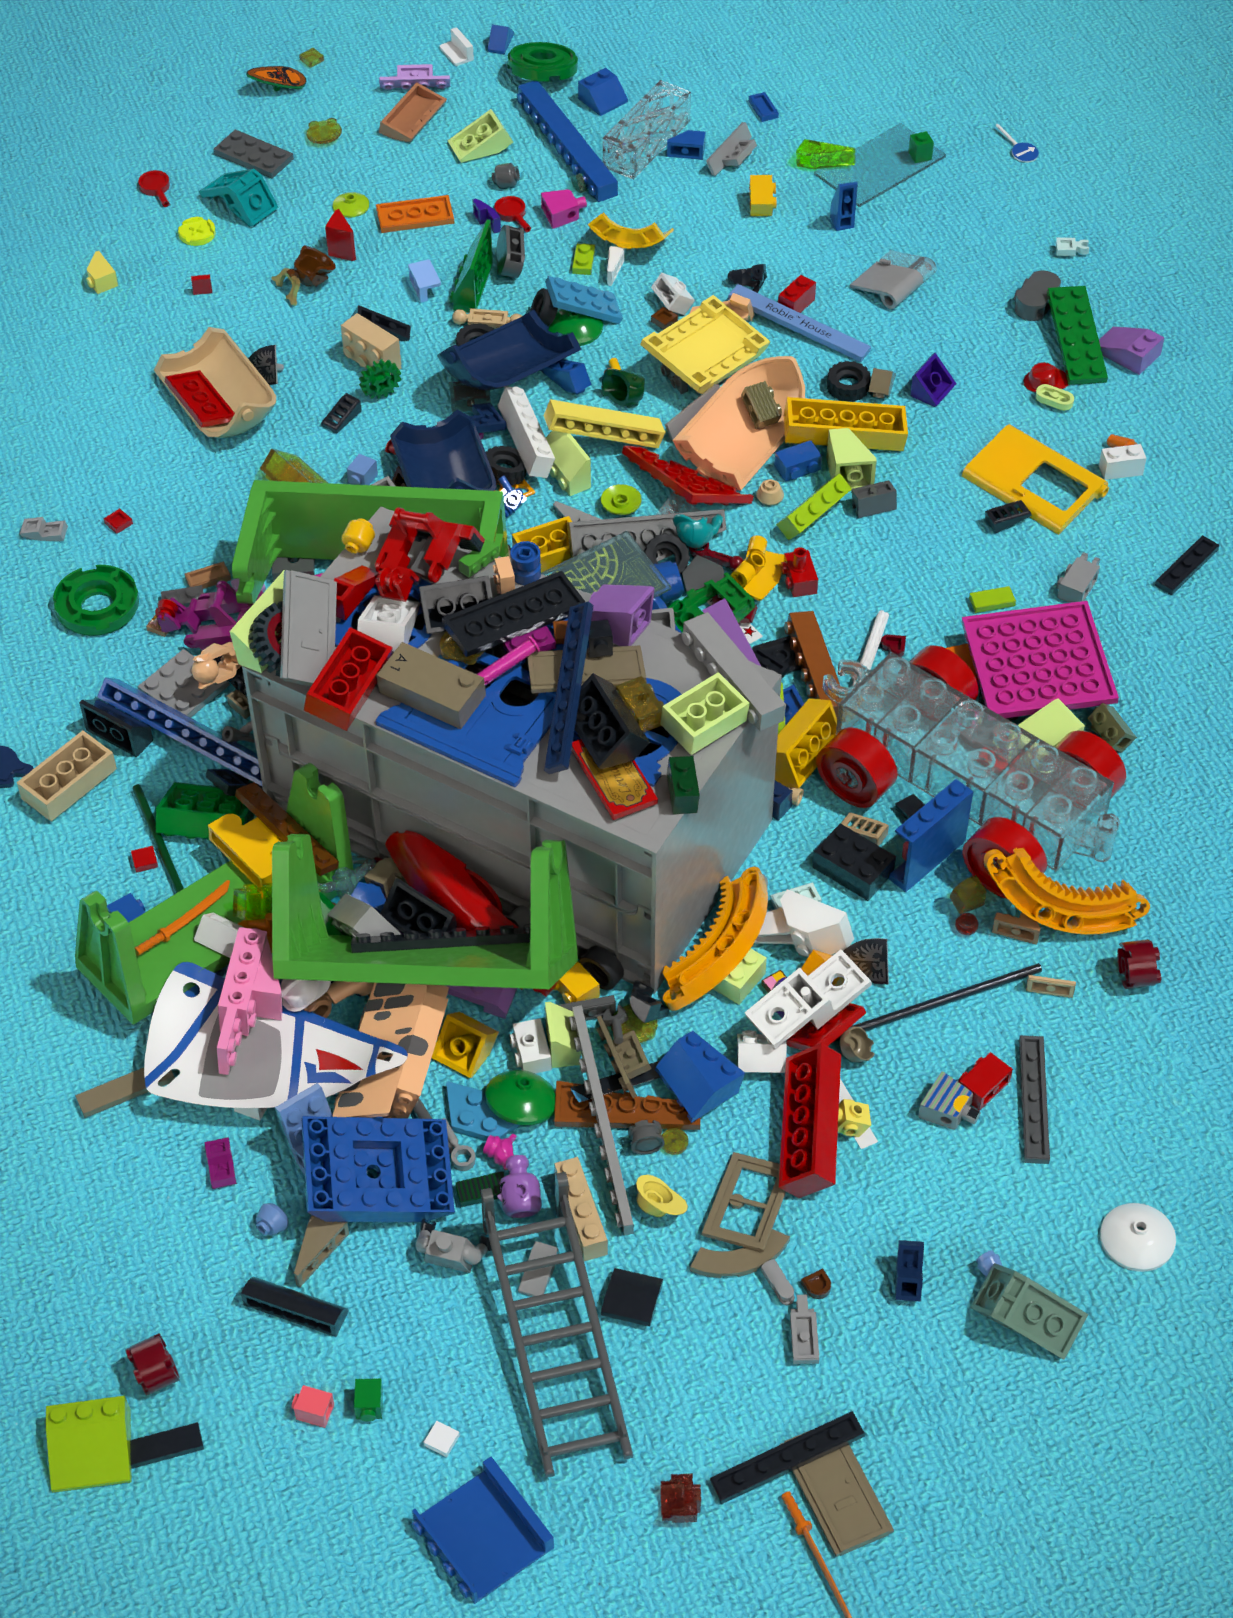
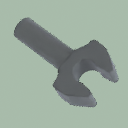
M618 1005V1014L612 1016L609 1009H606L603 1020L607 1027L612 1026L614 1042L621 1044L623 1042L621 1024L628 1020V1015L625 1009Z

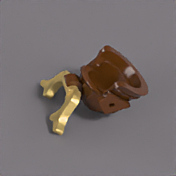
M304 245L294 262V269L284 268L277 276H272L271 279L276 282V286L282 287L285 277H288L292 284V289L286 296V299L290 300L291 305L296 306L300 283L310 287L318 286L329 278L327 274L331 273L336 268V265L321 251Z

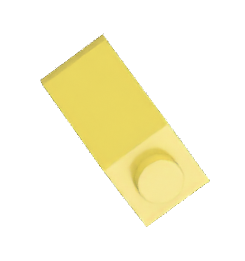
M96 251L87 267L88 277L86 281L90 288H93L97 294L117 287L118 282L115 270L100 251Z

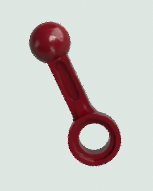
M709 542L700 548L689 547V552L694 558L696 555L701 556L718 565L728 567L731 571H734L744 561L740 556L732 557L710 550Z

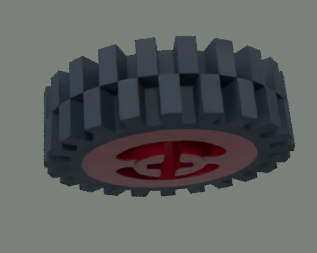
M283 601L277 604L273 603L263 610L254 619V623L250 626L252 632L249 634V640H254L249 644L250 649H257L253 653L255 659L261 656L263 660L259 664L263 667L267 663L269 665L267 671L271 673L277 670L276 676L279 677L281 670V642L278 644V641L282 639Z

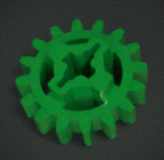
M383 359L378 364L373 361V366L371 367L367 365L366 368L368 370L362 371L363 377H359L361 382L359 386L366 396L369 395L371 399L375 395L378 399L381 398V395L388 397L387 393H394L393 388L399 387L397 382L402 380L400 377L401 372L396 364L391 363L390 360L384 362Z

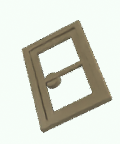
M733 1152L703 1228L702 1236L764 1252L786 1191L779 1188L780 1164ZM742 1169L777 1178L767 1204L745 1199L740 1194H733ZM728 1204L734 1209H739L744 1204L765 1209L755 1237L720 1227Z

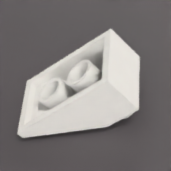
M374 595L358 619L357 630L393 647V654L402 642L409 643L420 602L408 600L403 602Z

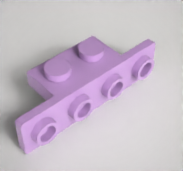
M432 64L397 65V77H379L380 88L387 90L393 88L410 89L416 82L426 88L437 87L443 89L451 86L449 75L433 76Z

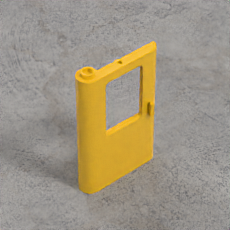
M1010 424L1006 425L966 465L962 472L963 478L1006 504L1022 500L1032 514L1030 516L1031 519L1058 535L1094 498H1103L1109 491L1106 480ZM1043 463L1088 488L1065 511L1021 486Z

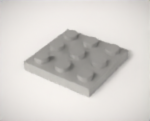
M183 649L137 687L138 690L191 718L225 690L230 683L229 681L219 684L213 683L206 689H199V682L194 679L191 673L192 664L195 662L193 660L194 656Z

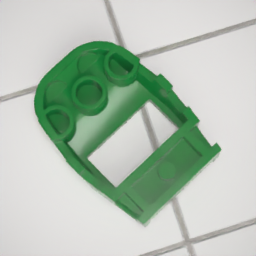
M726 572L723 574L724 578L716 583L711 579L704 583V587L696 591L694 589L686 592L687 596L684 599L676 600L668 608H673L675 624L683 633L684 622L704 614L698 607L716 594L721 599H726L738 623L756 607L754 599Z

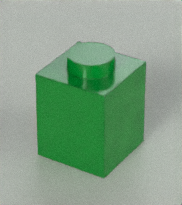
M927 131L910 135L908 153L915 163L932 160L934 141Z
M381 1378L355 1379L354 1410L356 1419L366 1422L382 1419L383 1386Z

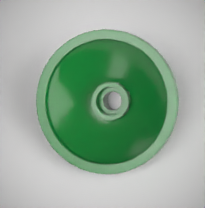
M558 308L556 317L549 326L548 331L561 334L573 332L579 345L584 346L599 338L603 331V320Z
M511 1070L500 1073L489 1081L486 1087L485 1099L490 1110L499 1118L517 1125H535L546 1121L554 1114L556 1092L548 1081L535 1073L524 1070Z

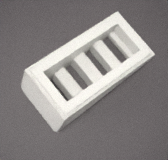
M610 246L608 286H612L624 263L625 248Z

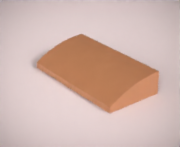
M416 82L380 122L379 133L395 140L411 142L446 103L447 99Z

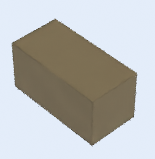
M234 690L227 695L230 707L244 719L251 716L248 700L243 693Z

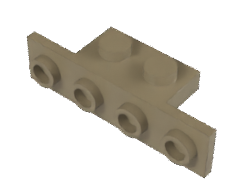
M598 1016L597 1020L600 1027L597 1028V1031L602 1041L607 1040V1043L604 1044L609 1057L613 1056L615 1059L611 1063L616 1074L621 1073L622 1075L618 1080L624 1092L629 1090L632 1098H635L637 1094L630 1079L651 1069L639 1039L633 1030L623 1035V1042L621 1044H616L603 1018Z

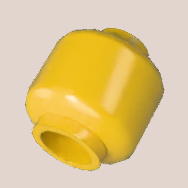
M359 518L348 523L341 539L347 551L354 554L357 552L364 553L372 544L375 538V531L369 521Z

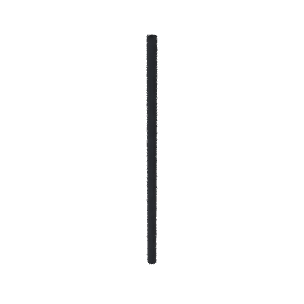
M1037 963L851 1027H861L863 1030L868 1031L1028 977L1029 975L1040 973L1042 968Z

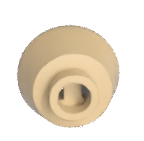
M769 479L761 483L756 492V497L761 503L772 506L783 500L784 492L779 482Z

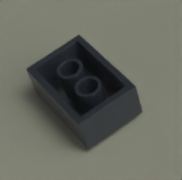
M840 823L814 851L813 868L869 901L889 879L890 873L894 871L896 856Z

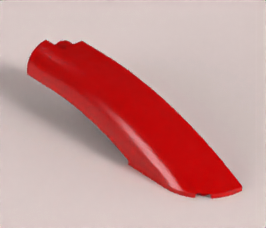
M406 830L404 833L396 831L386 840L385 846L408 885L455 914L457 928H465L466 931L476 930L477 927L487 926L490 929H500V926L513 925L514 928H519L507 919L477 887L467 873L465 863L426 837ZM558 981L550 989L533 990L547 997L557 986Z

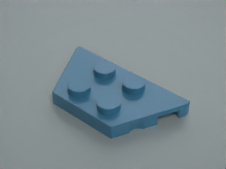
M447 1081L446 1088L453 1132L487 1141L489 1135L499 1136L500 1139L506 1138L509 1132L514 1131L520 1126L507 1122L495 1115L486 1103L485 1091Z

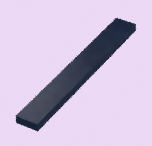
M589 601L572 606L569 609L544 771L548 774L557 773L569 768L594 606Z

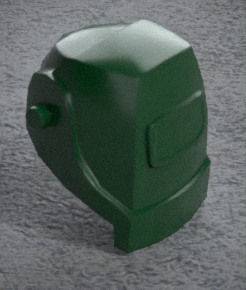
M606 369L602 379L601 394L608 396L618 405L631 408L632 405L638 404L643 398L645 379L633 372Z

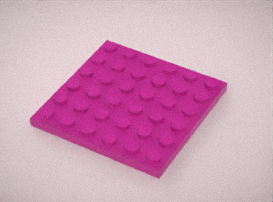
M1088 601L962 617L961 623L989 720L1033 715L1055 699H1059L1069 710L1100 706L1102 703L1106 705L1118 703V693Z

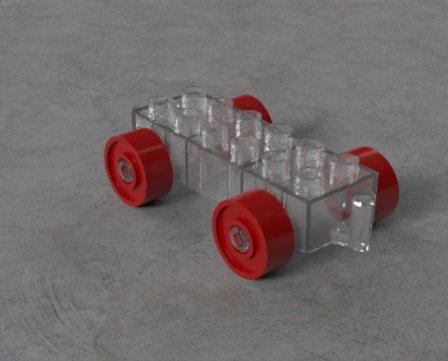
M926 646L909 662L890 652L873 670H869L866 666L856 661L842 659L838 663V675L850 676L855 679L856 683L852 687L839 686L832 675H824L823 690L838 705L836 735L819 751L816 764L819 774L828 788L846 803L859 808L873 806L893 786L897 780V775L932 797H935L957 779L973 791L969 819L981 826L963 846L964 862L972 876L983 887L1003 898H1006V896L991 878L984 864V856L990 850L997 849L1007 858L1014 854L1013 849L1024 848L1041 873H1045L1047 867L1057 872L1073 853L1092 857L1099 862H1105L1111 858L1120 820L1116 815L1112 813L1107 814L1111 798L1126 781V769L1115 749L1102 738L1086 731H1072L1055 747L975 701L978 696V684L972 670L958 655L941 646ZM995 857L993 858V864L997 870L1001 869L997 862L998 858Z

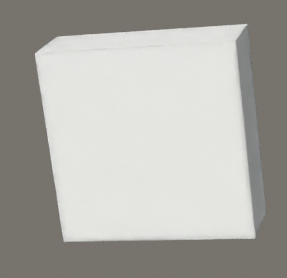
M436 1421L424 1441V1446L448 1457L460 1437V1432Z

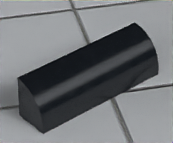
M251 1277L241 1292L244 1306L337 1337L349 1312L345 1307L257 1277Z

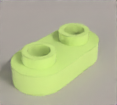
M1048 384L1040 385L1036 390V399L1043 404L1063 411L1073 407L1074 396L1068 391Z

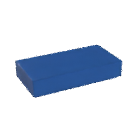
M765 92L749 96L748 101L762 122L779 118L777 109Z

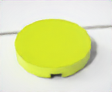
M203 217L186 219L178 228L180 240L191 246L207 244L216 235L214 223L210 219L204 220Z

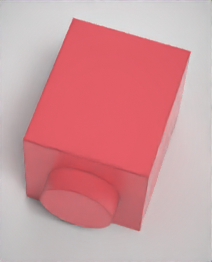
M303 1385L300 1394L296 1393L292 1402V1409H294L296 1420L326 1428L334 1408L333 1394Z

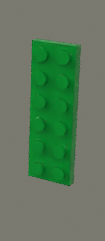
M1086 286L1048 288V301L1068 385L1107 383L1108 375Z

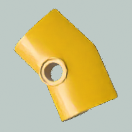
M755 535L749 539L745 560L730 576L752 598L761 601L780 581L782 573L781 562H784V554L767 551V540L762 536Z

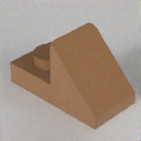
M997 912L992 933L1037 945L1041 927L1035 920L1029 918L1023 912H1021L1019 918Z

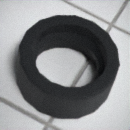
M542 288L536 293L530 311L535 310L541 321L549 327L556 317L558 308L553 307L548 289Z
M590 947L579 960V963L599 983L600 989H613L624 976V968L615 955L603 947Z

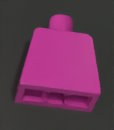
M569 189L541 193V208L552 229L578 220L579 209L587 207L585 197L575 198Z

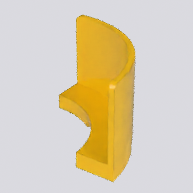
M604 212L587 224L603 240L627 249L653 246L664 240L674 231L671 228L662 233L655 222L643 228H626L614 223Z

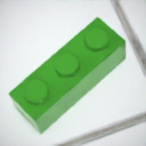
M490 540L485 541L481 552L471 551L459 560V572L470 578L495 560V558L499 557V546Z

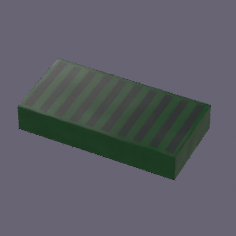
M504 1172L455 1182L461 1207L481 1203L482 1189L491 1188L494 1200L499 1199L497 1195L501 1193L500 1180L505 1177Z

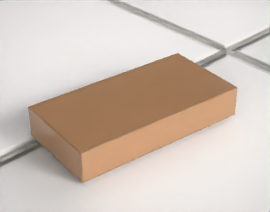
M223 561L185 573V579L189 587L202 585L203 589L217 585L219 581H230L231 575Z

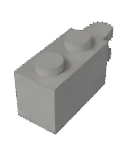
M1083 553L1080 558L1077 557L1073 564H1069L1065 577H1060L1056 588L1059 589L1057 598L1069 603L1084 601L1097 582L1100 558L1095 557L1091 563L1087 561L1088 554Z

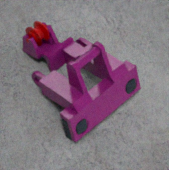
M219 581L216 585L217 592L200 594L198 600L196 598L191 599L189 607H185L174 598L160 600L155 614L158 617L157 620L162 632L179 630L182 625H186L193 634L185 636L184 644L189 648L200 647L201 650H204L213 643L223 645L232 642L230 630L253 604L238 603L236 598L238 589L234 590L227 582ZM262 590L260 591L257 600L263 594ZM240 612L237 622L228 614ZM214 620L216 624L200 626L202 621Z

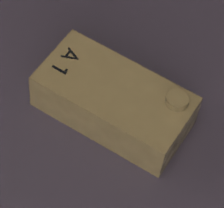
M404 642L399 645L376 675L379 693L459 729H462L486 696L483 677Z

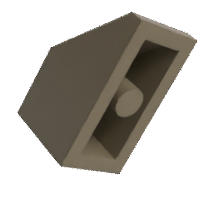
M873 368L869 392L873 393V397L884 399L885 395L890 396L896 373Z

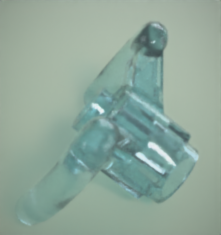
M352 856L353 864L362 865L354 870L347 867L337 869L332 876L333 881L324 884L318 883L319 892L329 893L336 890L339 899L345 894L351 896L358 882L368 871L375 867L374 860L367 856Z

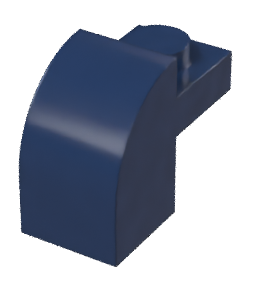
M898 1240L895 1300L921 1302L924 1242Z

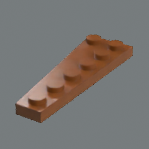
M556 1081L555 1127L594 1128L597 1118L596 1116H591L589 1102H592V1099L578 1102L570 1089L581 1084ZM612 1092L603 1095L611 1128L635 1127L636 1122L648 1120V1123H653L652 1121L655 1120L661 1124L662 1129L700 1130L701 1117L691 1123L687 1117L688 1112L684 1107H680L677 1100L662 1099L649 1095L632 1098L630 1092H624L623 1094Z

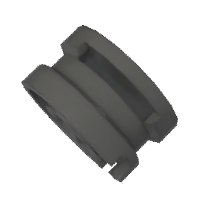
M648 1120L636 1122L635 1127H629L628 1136L632 1141L631 1150L634 1153L646 1155L662 1149L664 1138L661 1136L662 1127L658 1121L653 1120V1123H648Z

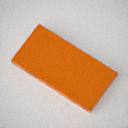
M449 195L376 204L381 233L454 224Z

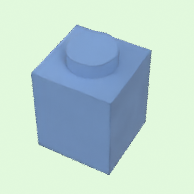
M358 454L347 468L349 484L370 485L378 475L377 461L362 454Z

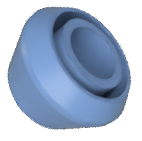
M266 1203L261 1206L256 1217V1227L263 1235H275L287 1229L288 1218L282 1209L273 1203Z

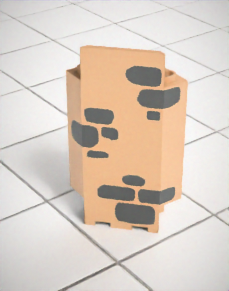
M374 983L357 1030L399 1045L407 1051L408 1057L402 1065L369 1076L338 1092L334 1102L335 1108L332 1117H409L422 1092L449 1000L446 998L449 987L444 985ZM381 1052L377 1059L389 1062L393 1054Z

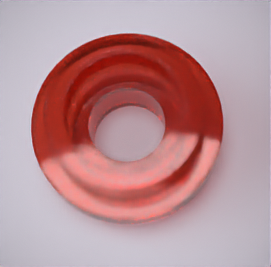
M963 913L956 919L955 927L959 933L971 935L978 930V920L973 914Z

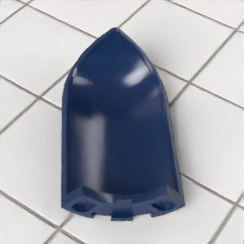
M532 310L522 317L463 345H453L439 353L437 357L447 372L460 383L479 390H494L509 386L582 349L573 332L561 334L548 331L549 327L541 321L535 310Z
M458 409L446 419L437 422V425L433 427L401 422L390 435L407 487L494 491L497 488L494 474L474 420L471 416Z

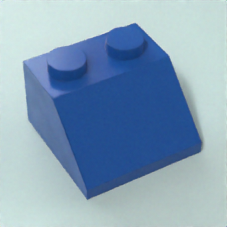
M607 68L601 69L578 81V99L600 116L628 102L618 77Z

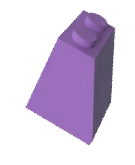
M603 584L597 592H593L589 600L594 605L591 621L608 620L613 634V643L619 646H631L651 623L655 588L651 586Z

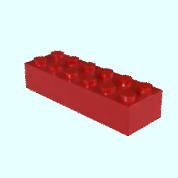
M822 1043L786 1058L779 1188L797 1198H802L833 1186L836 1180L841 1054Z

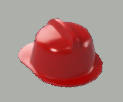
M1045 362L1035 364L1023 380L1024 386L1032 392H1036L1037 388L1043 384L1059 389H1064L1068 386L1066 373Z

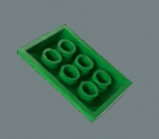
M486 220L470 246L468 254L464 255V265L460 267L459 279L455 281V291H452L450 296V302L453 303L454 311L461 309L470 313V309H478L493 265L491 220Z
M174 782L156 807V833H163L165 836L181 835L189 839L199 837L209 840L208 825L222 816L235 814L241 818L242 825H245L254 819L255 814L236 796L224 794V791L219 787Z

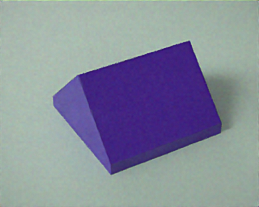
M936 352L912 376L910 395L933 407H936L957 384Z

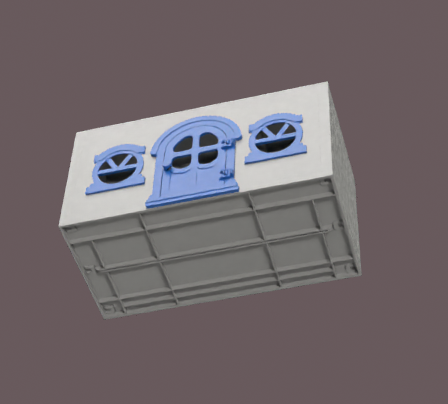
M380 507L369 520L375 531V538L369 549L364 553L357 552L354 554L345 548L320 577L334 580L336 577L361 565L376 570V560L392 528L389 526L394 511ZM422 539L421 542H413L408 553L411 560L407 568L411 569L426 542L425 539ZM458 546L448 571L445 570L444 575L440 577L439 581L434 583L422 578L418 586L412 585L407 600L420 602L417 587L469 579V577L459 572V560L472 550L461 549ZM495 560L470 577L489 576L493 598L500 595L497 594V584H494L493 575H496L493 572ZM541 574L540 579H541V578H544V577H547V576ZM515 582V589L524 586ZM376 583L346 621L336 617L335 649L350 627L357 630L358 619L374 595L380 596ZM576 589L585 602L590 600V593ZM421 606L419 607L409 645L474 674H478L507 654L503 643L465 657L447 630L426 633ZM568 616L558 621H566L568 620ZM651 620L648 627L631 645H640L647 686L615 689L650 742L636 757L635 762L657 796L658 804L613 820L572 751L567 770L548 774L544 771L556 692L531 693L527 658L485 686L486 696L462 729L379 693L377 683L348 730L345 731L304 711L306 694L311 686L283 681L279 676H276L277 670L270 673L266 668L260 673L242 666L263 791L282 809L287 811L294 771L308 763H312L318 768L320 785L325 784L328 786L334 783L343 793L352 853L371 862H374V857L381 859L392 858L385 846L386 840L392 833L396 831L404 833L406 830L418 833L465 863L466 869L477 873L486 880L498 895L502 905V914L505 917L520 905L526 906L531 911V853L533 849L542 847L544 840H564L567 850L578 959L592 946L603 947L609 950L621 962L624 968L623 980L631 984L638 980L653 988V994L656 993L665 980L662 972L664 966L670 968L673 961L677 962L721 897L722 890L719 882L726 876L732 881L772 821L778 723L759 731L747 719L746 722L691 755L660 724L662 706L710 678L711 675L703 662L696 658L693 650L684 644L681 632ZM553 623L545 625L554 638ZM613 643V647H621ZM556 644V649L549 651L563 650L564 644ZM750 661L780 697L782 675ZM574 730L573 742L580 740L576 730ZM669 757H694L700 793L697 813H672L667 781Z

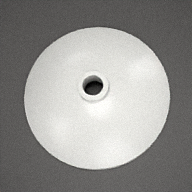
M1128 1203L1114 1208L1104 1218L1100 1230V1240L1106 1254L1119 1266L1132 1271L1145 1272L1160 1268L1169 1261L1176 1246L1175 1230L1169 1219L1159 1210L1145 1204Z

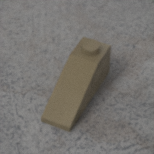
M313 1215L311 1216L294 1271L298 1287H301L349 1235L347 1222H325Z

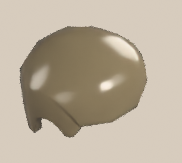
M850 1027L841 1035L840 1050L842 1055L850 1062H866L874 1057L875 1054L871 1052L874 1042L868 1038L866 1031L861 1027Z

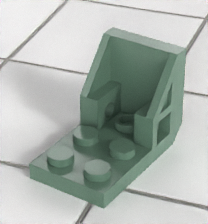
M996 1263L993 1264L970 1307L1002 1326L1021 1334L1063 1360L1066 1358L1089 1315L1030 1278Z

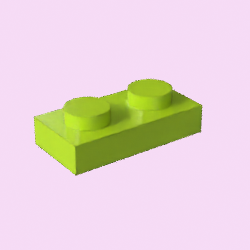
M577 243L572 267L573 274L591 275L595 245Z

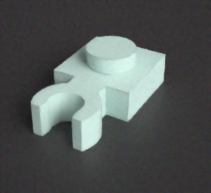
M1056 237L1057 256H1076V252L1082 255H1087L1089 253V240H1080L1078 242L1075 241V238Z

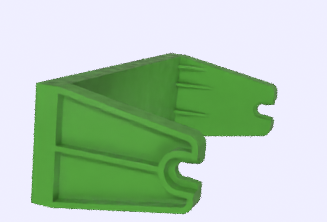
M254 480L232 562L233 578L239 579V587L236 593L237 602L254 604L277 557L335 560L345 549L341 538L348 523L359 518L369 521L380 507L393 511L400 507L405 511L422 514L431 512L445 522L474 526L485 541L490 540L499 546L500 557H507L509 554L503 491Z
M308 763L294 771L286 812L339 861L337 869L322 876L316 873L318 888L331 900L354 885V869L344 797L342 791L334 783L328 786L325 784L320 785L318 768L312 763ZM229 861L129 923L118 910L109 914L106 898L98 891H94L79 901L75 947L76 968L134 1025L154 1012L161 990L178 964L191 962L213 973L229 965V957L194 940L204 914L215 913L238 924L251 917L272 913V889L263 894ZM226 880L230 881L226 894L191 922L172 934L169 941H162L146 952H143V954L136 955V946L155 936L158 929L166 928L208 897ZM192 982L186 983L183 986V993L196 984Z
M290 834L287 836L288 841L277 842L273 846L272 961L274 979L550 989L578 962L567 850L564 840H544L542 847L534 848L531 853L530 943L352 953V936L328 935L322 916L310 835Z

